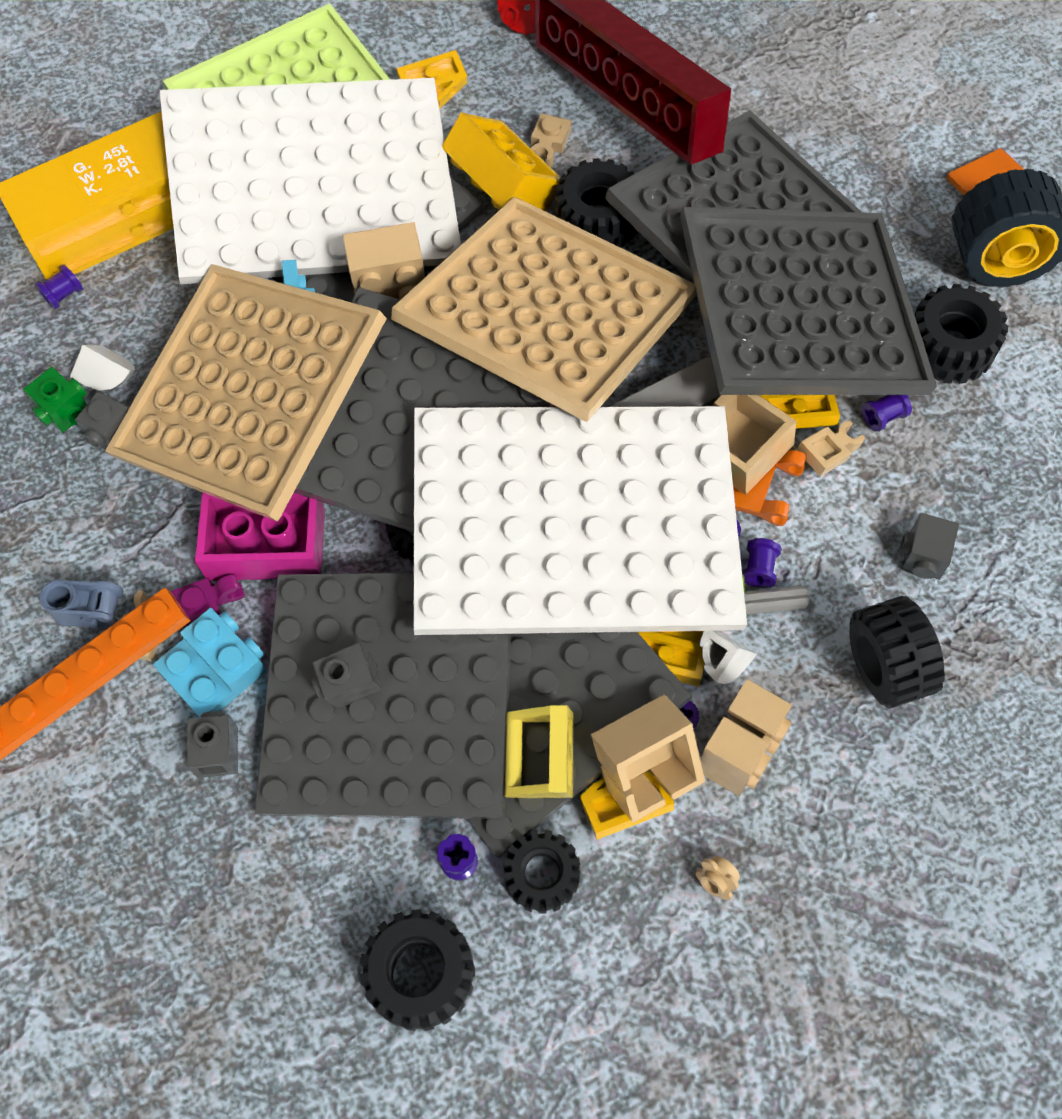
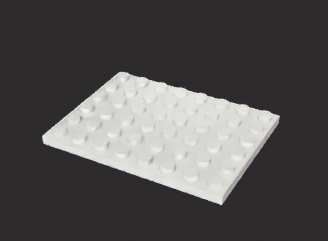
M434 78L160 90L180 284L201 283L212 264L261 278L283 277L282 260H296L298 274L314 275L350 272L343 234L415 222L423 266L440 265L461 246L447 154L442 148L444 136Z
M725 406L600 407L588 422L559 407L414 409V635L744 630L746 628L747 617Z

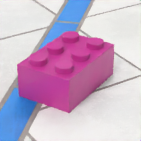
M202 492L195 563L204 577H208L211 581H218L232 574H235L237 580L278 579V575L322 574L325 522L323 502L293 493L279 521L276 522Z

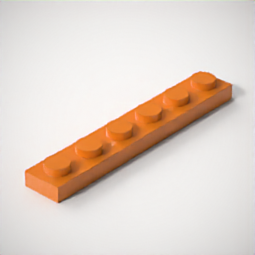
M164 587L0 707V760L189 623L191 620L172 592Z

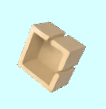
M415 222L343 234L355 294L358 287L401 300L425 278Z
M721 395L714 402V406H725L733 486L746 495L794 445L796 420L759 395Z
M746 679L727 711L730 713L729 718L723 717L704 748L701 757L704 776L738 797L741 796L746 786L754 790L772 758L766 752L774 756L792 724V721L786 718L792 704Z
M665 694L591 734L598 760L602 764L600 767L607 790L632 823L666 805L664 798L643 774L647 770L672 800L705 783L692 723Z

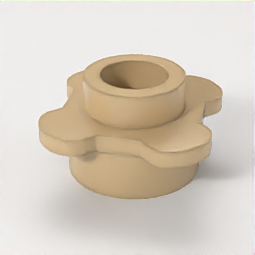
M719 856L704 859L701 862L703 868L696 871V877L702 887L713 896L730 900L733 896L731 891H736L739 887L740 875L738 870L728 860Z

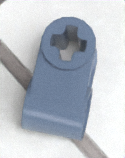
M59 579L47 583L42 588L40 603L59 625L106 630L117 622V619L114 617L117 601L123 597L124 591L121 586L107 581L84 582ZM70 598L65 606L57 608L62 600Z

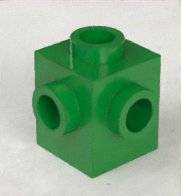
M52 366L23 389L35 406L32 409L35 416L46 427L52 423L62 433L78 424L75 419L87 405L83 399L87 395L83 387L74 378L67 381Z

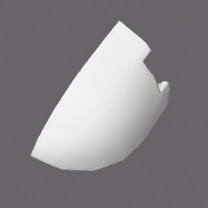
M82 345L70 378H74L89 388L99 391L117 388L127 381L134 373L135 366L104 346Z
M704 631L700 640V646L703 647L705 671L717 683H731L740 676L757 655L744 645L719 631Z

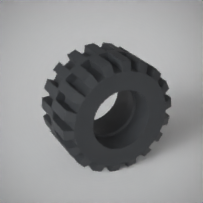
M600 158L593 159V162L589 163L584 160L579 162L578 167L571 166L567 169V174L561 176L559 185H557L556 217L620 248L625 246V240L631 241L634 238L635 231L638 230L605 197L608 188L635 173L633 171L627 172L628 167L622 163L616 165L615 161L607 159V162L600 161ZM593 204H603V205H607V206H606V207H593V206H589V205H593Z
M953 284L950 289L944 285L938 287L936 292L930 291L926 294L924 300L920 301L914 315L935 380L939 377L943 379V383L951 384L953 380H957L959 384L967 383L969 378L973 381L980 378L982 373H986L990 369L1006 339L1008 325L1005 324L1007 320L1006 313L999 311L1001 305L997 300L991 301L989 299L990 294L987 292L979 293L975 291L976 287L970 285L968 288H962L961 284ZM944 329L958 331L966 336L967 339L953 337Z
M899 596L852 613L849 623V638L853 658L863 682L881 705L889 709L936 694L942 690L945 680L942 649L931 622L915 601H912L907 596Z
M413 909L410 915L404 916L402 912L393 915L394 920L389 924L383 921L378 925V934L375 937L370 935L365 944L368 946L366 954L361 953L360 964L363 966V973L359 974L360 983L365 988L366 993L364 995L367 1001L388 1022L410 1031H416V1029L433 1030L435 1029L434 1026L442 1023L445 1025L452 1020L451 1017L457 1011L460 1013L466 1006L464 1002L467 996H471L473 977H475L473 955L463 933L457 929L452 921L443 919L439 913L430 911V914H424L421 909ZM418 945L431 946L440 953L444 961V974L440 983L433 991L424 996L409 997L398 990L393 980L394 967L398 958L411 947Z

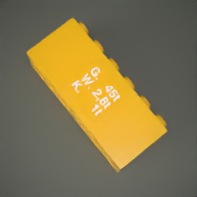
M162 111L0 182V198L46 280L59 272V267L63 264L75 275L174 229Z

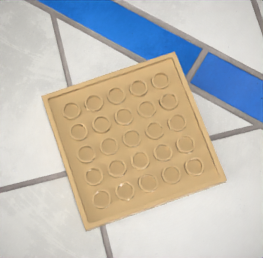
M514 197L392 307L391 319L579 419L588 422L696 297V288L694 283Z
M212 264L105 452L116 459L278 522L387 318L377 309Z

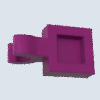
M235 574L219 579L214 586L207 577L171 591L191 620L183 626L184 628L188 627L209 608H212L220 615L222 613L221 605L235 602L245 597L240 582H237Z

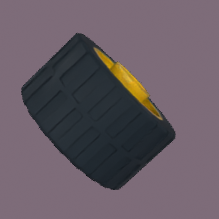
M1015 169L1001 174L998 173L975 185L957 203L954 209L955 212L952 215V228L965 271L975 282L991 287L1020 285L1041 277V275L1054 269L1059 262H1062V192L1057 181L1053 177L1048 176L1047 173L1034 171V169Z

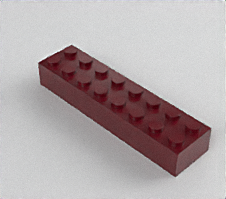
M536 0V47L690 165L723 152L732 90L730 87L605 0Z

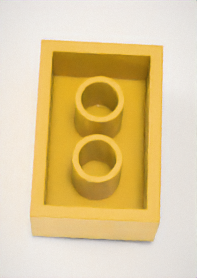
M460 113L442 145L443 150L451 157L450 162L458 169L465 171L471 177L470 182L479 190L486 192L492 198L491 203L497 209H502L511 199L517 197L543 211H547L556 196L557 185H559L561 177L503 121Z

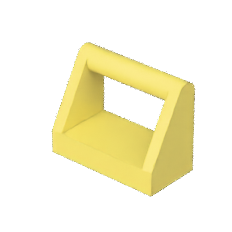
M567 705L544 706L506 712L504 797L573 798L574 713ZM523 722H550L549 784L521 786Z

